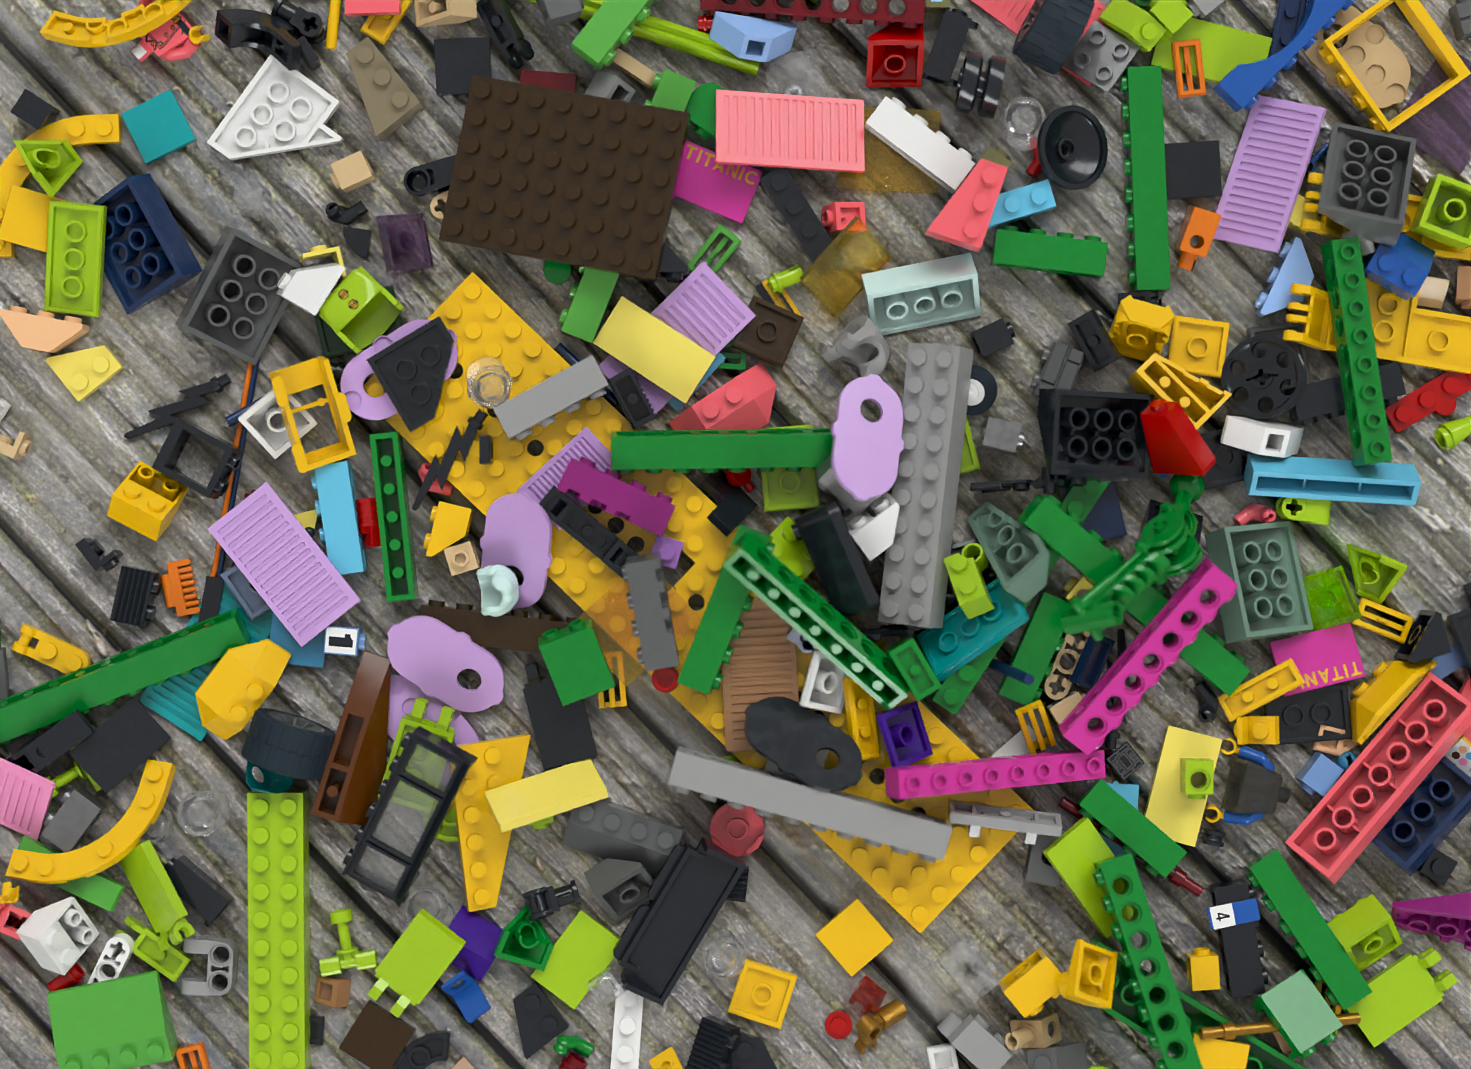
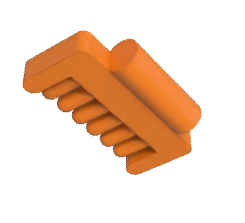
M191 559L168 562V574L160 575L166 607H175L179 617L200 613L201 610L200 607L187 608L200 604L199 600L186 602L187 600L198 598L197 593L185 595L186 593L195 592L197 588L195 586L183 588L195 584V580L182 582V580L193 578L194 574H180L193 570L192 566L179 568L190 565L192 563Z

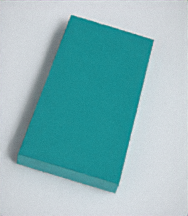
M996 578L987 585L995 609L968 619L959 605L944 616L942 628H926L917 635L930 667L939 681L942 682L1030 620L1021 600L1007 592L999 578Z

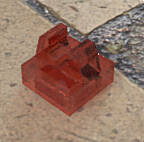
M865 975L857 984L849 1003L853 1005L857 1001L863 1006L862 1014L865 1015L869 1012L873 1014L879 1009L887 992Z

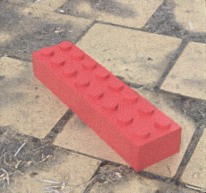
M1430 672L1285 842L1287 846L1330 882L1335 884L1471 725V702Z

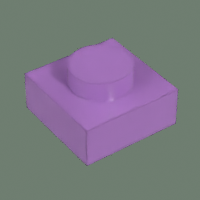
M657 535L651 553L660 551L662 565L676 569L684 542Z

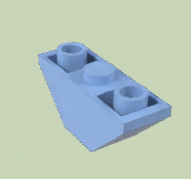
M715 11L709 38L738 58L767 62L791 50L797 25Z
M1295 237L1289 242L1285 241L1278 253L1281 260L1277 268L1273 266L1267 276L1266 282L1269 285L1266 292H1261L1254 304V307L1257 308L1255 316L1262 317L1285 309L1290 302H1303L1304 295L1297 296L1290 293L1291 284L1310 286L1314 278L1301 239Z

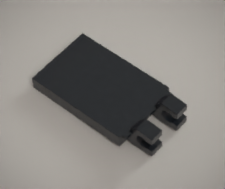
M537 662L524 666L529 683L524 684L523 693L544 770L598 756L584 699L563 706L552 678L541 680Z

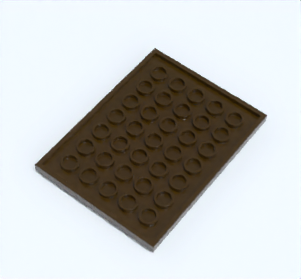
M473 75L439 240L657 281L691 114L684 111Z

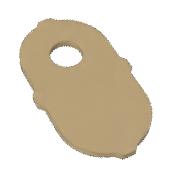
M1352 5L1345 11L1340 8L1334 15L1337 20L1332 25H1338L1343 28L1362 13ZM1368 20L1348 34L1345 44L1336 49L1378 108L1383 109L1393 104H1400L1407 97V88L1411 77L1410 65L1401 49L1385 35V30L1379 24H1373ZM1321 28L1314 35L1317 38L1315 43L1306 51L1302 48V51L1306 58L1325 75V81L1331 87H1337L1352 101L1351 97L1353 95L1347 87L1344 88L1338 83L1333 67L1327 65L1319 55L1320 49L1318 45L1324 41V30Z

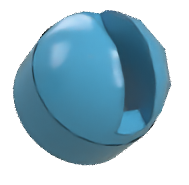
M1348 751L1341 754V756H1337L1335 764L1344 770L1342 773H1345L1349 768L1346 757L1350 756L1351 763H1353L1357 759L1356 754Z

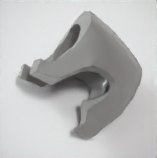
M860 315L846 325L836 339L833 348L826 346L822 349L821 356L827 362L841 360L851 363L860 369L861 377H867L870 374L879 376L884 371L889 362L891 352L877 325L868 316Z

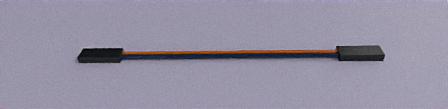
M260 358L256 366L248 362L240 409L253 402ZM239 422L237 423L234 445L243 450L240 455L243 459L247 429ZM242 460L239 467L232 471L228 479L229 486L225 492L221 518L234 508ZM218 541L216 543L212 572L210 576H206L198 623L219 615L224 587V580L220 574L223 573L226 551Z

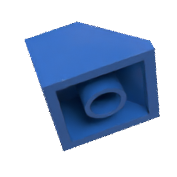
M1402 232L1395 246L1375 242V252L1369 254L1363 263L1365 277L1404 300L1415 297L1430 272L1435 251Z

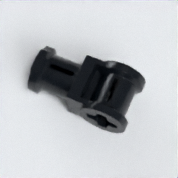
M289 0L276 1L271 15L296 28L295 31L302 34L311 44H319L326 39L327 27L318 14L308 12L300 6L298 8L290 3ZM309 26H312V27L317 26V29H316V30H313V29L308 30V27H309Z
M571 880L568 885L555 889L553 886L541 887L522 894L523 899L527 900L531 913L530 921L549 917L561 911L560 907L572 903L582 904L575 880ZM536 899H538L540 910L538 909Z

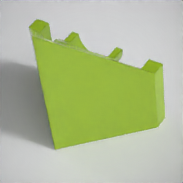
M13 140L33 177L49 197H53L83 162L67 140Z
M1346 543L1356 594L1382 604L1407 570V565L1382 554Z

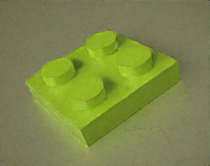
M787 516L770 534V536L774 537L772 543L775 544L773 555L804 581L815 569V566L803 539L797 542L791 528L796 523Z

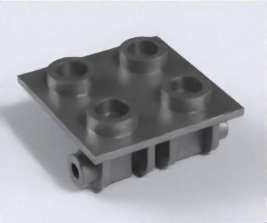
M1094 20L1063 66L1095 85L1094 89L1101 94L1104 91L1109 93L1138 53L1140 47Z

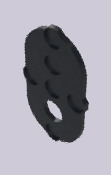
M768 697L757 703H751L745 710V735L749 744L760 755L776 764L778 770L785 775H792L809 787L822 792L841 791L849 786H856L861 780L862 754L858 745L849 735L830 724L828 718L824 715L815 714L806 707L801 706L798 702L785 697ZM821 750L834 752L839 759L838 766L833 769L820 767L815 760L816 753Z

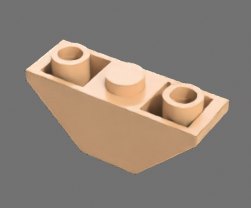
M12 305L10 310L0 309V316L21 347L57 354L88 333L90 326L81 324L82 319L65 315L64 320L54 319V313L38 310L37 315L27 314V308Z

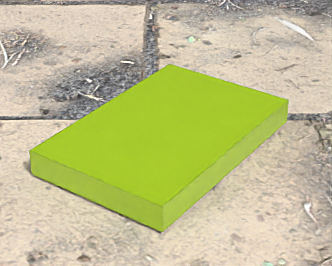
M813 424L763 429L813 428ZM802 467L801 471L796 472L786 471L785 468H774V471L761 472L764 512L820 507L819 491L816 483L818 480L813 467Z
M581 909L555 942L545 970L535 969L531 977L575 1010L614 959L613 949L620 938Z

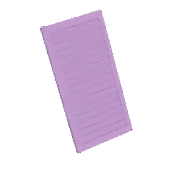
M1258 94L1256 96L1259 100L1251 107L1216 211L1217 214L1222 216L1213 239L1279 253L1327 109Z
M705 261L651 313L715 356L756 316ZM609 355L599 365L601 371L609 379L630 368L612 355ZM635 370L632 371L633 374H636L637 383L641 384L640 388L644 389L643 393L646 394L645 398L649 399L648 403L652 404L653 413L657 414L674 396Z
M264 482L261 487L208 528L210 533L301 647L306 645L349 609L361 602L359 596L268 482Z

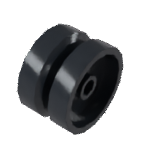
M967 50L963 67L960 68L954 111L969 114L973 109L975 99L979 98L977 106L978 115L993 119L1001 93L1006 58L992 55L987 61L984 72L982 71V53Z

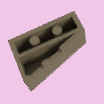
M368 36L346 53L374 133L378 140L382 142L424 107Z

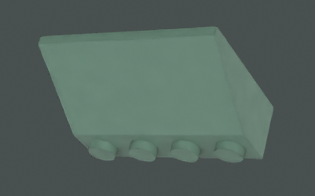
M1291 521L1224 527L1204 534L1209 560L1239 585L1235 589L1236 592L1233 598L1219 607L1226 644L1314 629Z

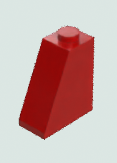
M1157 399L1152 401L1140 414L1153 473L1204 476L1216 463L1215 456L1179 402Z

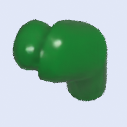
M562 1035L556 1039L557 1042L553 1050L564 1056L569 1048L589 1058L595 1045L576 1035Z

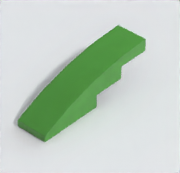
M23 836L17 848L19 850L46 854L63 853L58 849H51L28 836ZM102 872L88 878L84 876L69 880L68 883L54 884L110 912L114 911L125 888L124 885Z

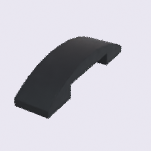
M553 485L538 503L546 511L549 519L559 525L623 578L622 565H625L626 558L638 554Z

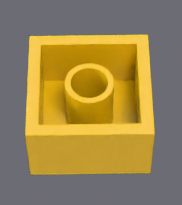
M1039 947L1000 979L998 984L1024 1018L1028 1015L1032 1017L1044 1008L1043 1003L1050 997L1055 999L1061 995L1058 981L1062 973Z

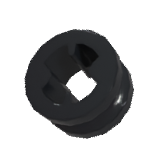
M1201 828L1203 837L1199 838V842L1224 847L1222 838L1226 837V833Z

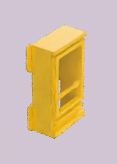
M319 356L268 373L299 472L306 473L309 470L356 455L347 423L351 420L352 415L346 395L342 392L338 393L329 359ZM321 384L323 385L326 398H318L315 402L294 409L290 408L288 395ZM328 402L339 442L305 453L293 414L318 405L324 406Z

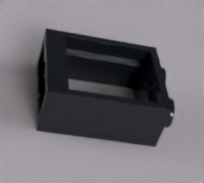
M176 418L152 468L208 498L218 499L219 496L224 495L229 486L228 479L232 471L239 467L242 460L240 455L243 450L186 419ZM191 433L225 451L207 487L174 469Z

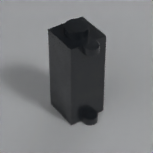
M954 8L951 11L945 10L922 74L923 79L946 87L956 88L957 81L951 79L968 29L977 30L979 25L972 21L971 18H968L966 12Z
M185 855L177 860L173 857L164 866L178 896L206 919L204 924L207 927L219 917L234 899L231 894Z

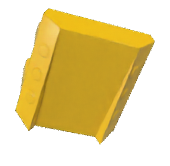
M1130 294L1121 300L1108 334L1120 355L1146 361L1154 353L1161 356L1162 347L1169 340L1171 325L1175 315L1169 305L1162 307L1133 299Z

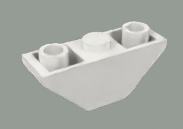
M1226 415L1220 442L1259 455L1285 458L1298 454L1304 427L1301 425Z

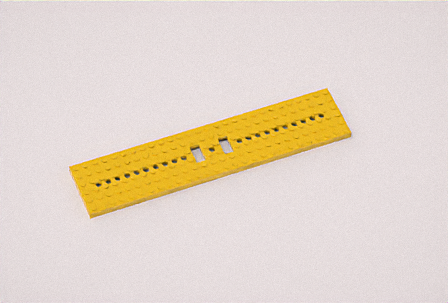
M473 272L427 319L432 321L440 316L447 329H452L458 338L456 343L458 349L457 363L463 367L462 376L458 379L449 378L444 382L436 418L412 433L408 430L399 413L385 419L430 463H432L437 454L441 465L456 426H458L463 438L469 424L467 421L469 417H474L479 409L485 411L488 416L482 423L484 427L482 430H478L466 461L464 462L459 450L447 478L485 516L494 501L503 495L517 493V490L585 427L610 452V431L637 430H633L629 421L602 396L594 401L590 397L580 402L582 405L580 409L568 415L566 411H563L556 415V422L542 428L541 424L532 428L533 434L523 440L509 439L498 417L494 418L489 415V405L492 402H500L502 404L571 366ZM375 374L364 384L365 392L371 397H380L386 393ZM478 382L483 386V394L479 398H472L468 394V388L472 383ZM479 436H491L493 438L492 465L479 464ZM534 440L542 442L544 447L542 454L539 456H532L528 451V445ZM645 469L634 470L631 474H622L620 480L628 484L635 480L648 486L645 491L656 496L657 492H661L673 498L671 504L676 505V508L663 536L684 542L682 551L695 562L687 573L667 592L679 656V666H674V668L680 675L738 526L727 537L707 519V516L717 506L683 473H675L673 469H662L661 473L656 474L646 473ZM588 505L583 508L607 529H609L608 523L610 519L617 517L604 510L599 514H593L589 511ZM621 518L624 522V529L620 533L613 534L627 545L632 537L638 536L644 541V548L637 554L651 553L657 534ZM554 524L552 526L550 550L553 561L552 565L548 568L547 576L639 663L636 648L641 647L639 636L634 637L632 620L636 619L634 609L629 610L627 593L630 592L629 583L624 582V578L604 564L596 555L564 529L558 530ZM753 592L751 593V596H754L755 598H759V597H758L757 595H755ZM695 594L701 595L705 601L704 607L698 611L692 610L688 604L689 598ZM796 645L798 691L802 692L812 653H804ZM654 670L647 671V672H648L650 675H652L653 672H654ZM722 682L718 691L713 689L709 695L679 683L677 688L669 693L726 747ZM909 691L908 696L896 706L917 700ZM874 699L875 713L886 710ZM845 701L841 714L819 710L828 718L830 724L848 735ZM917 701L933 754L907 766L980 759L924 704ZM806 707L807 709H809V710L812 711V712L815 711V710H819V709H814V708ZM877 718L880 758L864 760L861 768L862 778L856 786H849L841 790L842 792L907 810L921 807L925 810V815L947 821L949 800L1033 810L1011 788L906 798L900 803L892 802L890 797L886 796L885 779L883 782L875 784L869 778L870 772L873 769L880 768L885 772V768L891 767ZM755 750L732 751L743 764L764 770L767 759ZM828 750L823 768L833 769L838 766L839 759L834 752ZM950 823L953 828L944 860L936 859V862L932 863L920 859L919 855L915 852L909 851L908 855H903L892 851L890 845L882 843L880 848L865 844V840L861 837L854 836V839L850 840L837 836L836 830L827 828L826 832H820L812 829L919 933L940 914L1018 832L981 827L979 838L968 836V825Z

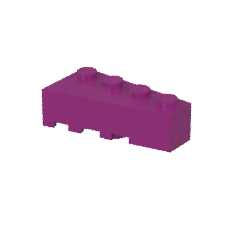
M581 456L579 461L573 458L570 459L557 487L558 490L564 493L567 492L586 503L597 506L608 513L621 517L661 537L663 536L676 508V505L671 504L673 498L661 492H657L656 496L645 491L648 486L632 480L631 484L620 480L622 474L606 468L605 473L595 469L596 463Z

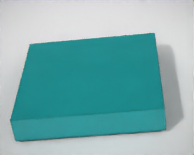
M171 89L121 114L147 165L197 141Z

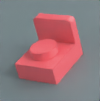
M834 202L822 207L821 223L828 234L842 231L866 230L864 202Z

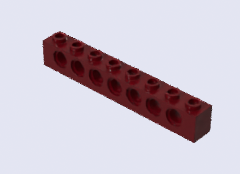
M701 0L700 9L708 10V15H715V11H735L736 15L752 17V13H763V18L779 19V15L783 14L790 15V20L807 21V16L818 17V22L834 23L835 18H845L847 24H863V20H874V25L890 26L892 21L902 22V27L918 28L919 23L924 24L927 0H902L905 4V10L901 14H895L891 11V0H875L877 8L874 12H867L863 9V0H848L849 6L843 11L835 7L834 0H821L820 7L817 9L810 8L806 0H793L790 7L782 6L779 0H765L763 5H756L752 0H736L735 3H728L726 0Z

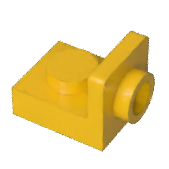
M1246 715L1237 717V722L1234 725V735L1237 738V744H1280L1279 716Z

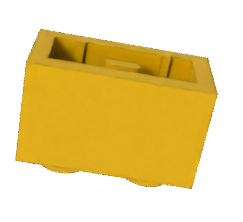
M139 461L112 494L107 516L156 542L170 525L189 487L153 469L150 465Z

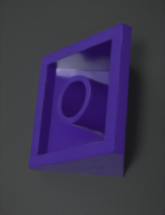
M917 701L893 707L889 711L883 710L875 713L891 767L907 766L933 754Z
M462 905L448 928L465 940L466 944L451 964L481 982L495 959L493 953L503 929L474 911L468 912L467 907Z

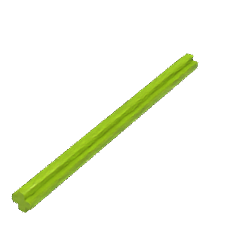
M527 0L537 4L536 0ZM583 0L584 9H582L579 18L589 21L605 0ZM649 15L642 24L638 22L632 29L634 31L633 36L757 76L761 61L738 58L709 38V34Z

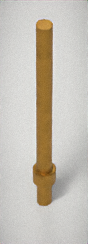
M1358 1012L1336 1014L1342 1025L1360 1024L1361 1022ZM1272 1021L1236 1025L1233 1022L1220 1023L1219 1026L1199 1028V1037L1201 1040L1212 1038L1231 1040L1235 1039L1236 1036L1279 1031Z

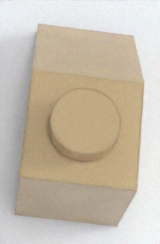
M414 0L416 27L460 24L477 18L476 0Z

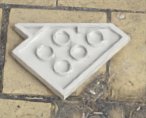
M270 54L207 143L230 160L342 143L344 139L326 126V123L341 102L297 70L289 71Z

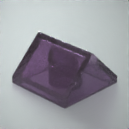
M424 213L381 215L376 217L387 273L391 276L434 268Z

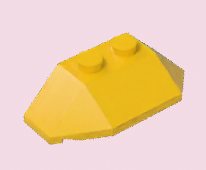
M270 639L228 649L195 692L202 726L225 741L240 732L254 715L255 710L262 705L275 688L291 657V653Z
M1422 660L1415 663L1406 661L1380 662L1372 670L1373 676L1367 683L1361 682L1352 692L1354 696L1349 701L1352 730L1351 741L1354 744L1362 745L1438 663L1434 660Z

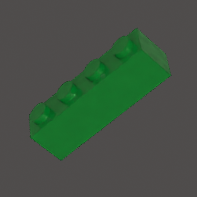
M1003 225L1001 229H997L994 232L990 265L1100 279L1104 276L1108 242H1101V237L1085 236L1084 240L1073 238L1074 234L1057 232V236L1046 235V231L1041 229H1029V233L1018 232V227Z
M1040 592L1029 617L1030 620H1028L1009 662V665L1032 674L1034 682L1031 685H1026L1004 675L997 690L998 694L1025 706L1039 700L1042 693V688L1039 687L1043 677H1049L1054 663L1050 662L1054 652H1060L1065 638L1062 637L1064 630L1062 629L1060 618L1062 611L1072 609L1069 602L1046 592Z
M1096 779L1076 802L1081 807L1078 812L1082 816L1088 818L1091 822L1094 819L1102 825L1100 831L1112 841L1115 837L1124 844L1121 849L1126 853H1131L1133 859L1138 856L1146 862L1142 867L1154 877L1160 874L1166 878L1187 853L1102 779Z

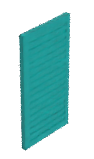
M224 582L219 614L237 608L250 634L249 644L268 639L271 634L273 614L271 608L251 621ZM200 613L194 614L186 627L198 623ZM218 662L209 666L203 664L195 667L191 673L184 676L179 674L172 676L161 685H149L138 701L197 738L198 741H202L209 730L202 726L195 692Z

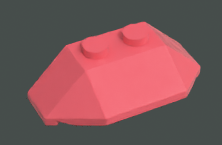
M761 362L689 407L670 421L669 424L673 430L761 429L769 423L777 385Z

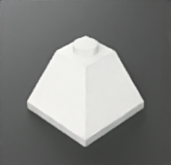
M325 262L293 269L289 274L284 273L277 284L279 290L276 294L301 310L315 316L345 268L339 264Z

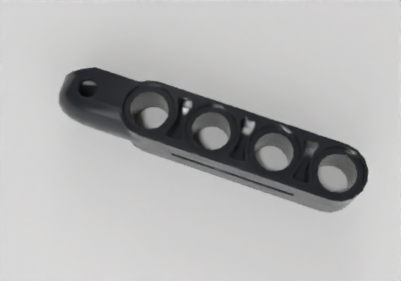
M456 155L409 169L404 176L406 190L414 196H424L449 190Z

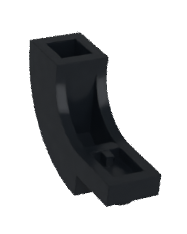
M247 9L217 10L215 36L229 49L236 47L257 48L274 56L289 71L299 69L302 44L294 38L296 28L278 17L259 11Z

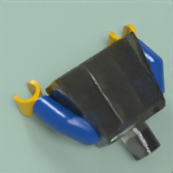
M1232 738L1223 739L1231 742L1233 749L1227 752L1220 748L1221 753L1225 755L1235 753L1238 757L1233 756L1221 804V808L1225 809V811H1220L1219 807L1214 804L1207 805L1206 809L1217 811V815L1213 818L1205 816L1208 822L1215 823L1219 819H1224L1226 823L1249 825L1262 819L1264 814H1273L1276 811L1277 802L1283 804L1288 802L1290 790L1287 787L1281 786L1283 781L1282 775L1275 772L1274 764L1263 752L1245 745L1237 746Z

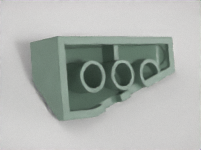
M985 501L967 518V521L1004 589L1024 603H1027L1046 586L1050 554L1037 534L988 501Z

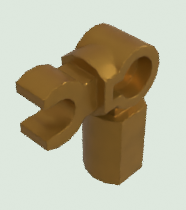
M894 999L876 1010L874 1016L866 1014L857 1022L858 1039L854 1047L861 1055L865 1054V1050L869 1045L872 1048L876 1047L878 1035L882 1030L888 1029L906 1017L907 1009L900 1000Z

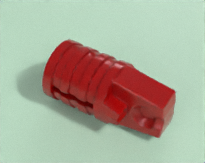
M376 497L355 500L359 521L358 528L359 533L363 536L364 547L381 546Z

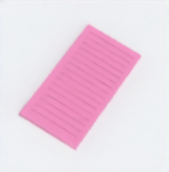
M0 758V824L38 840L56 783Z

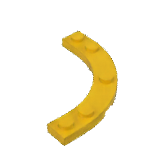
M156 0L146 7L144 4H141L121 13V18L107 20L106 17L83 18L54 10L40 30V33L45 39L75 47L93 48L116 45L145 36L148 32L169 21L192 0Z
M83 115L62 119L46 125L41 130L35 131L24 140H67L73 148L91 144L122 143L121 115ZM17 147L12 150L0 166V226L11 186L23 187L26 180L32 176ZM0 240V258L15 257L14 243Z
M147 759L137 793L130 807L109 832L91 844L70 852L46 854L14 849L5 876L10 879L34 883L62 884L84 876L86 878L91 877L113 866L127 856L141 842L139 839L151 824L154 825L169 794L176 766L173 763Z

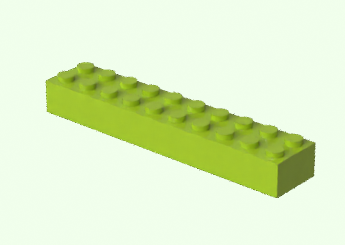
M288 789L286 792L274 794L273 792L262 793L252 790L247 793L249 1069H309L311 1066V1044L309 1043V789Z

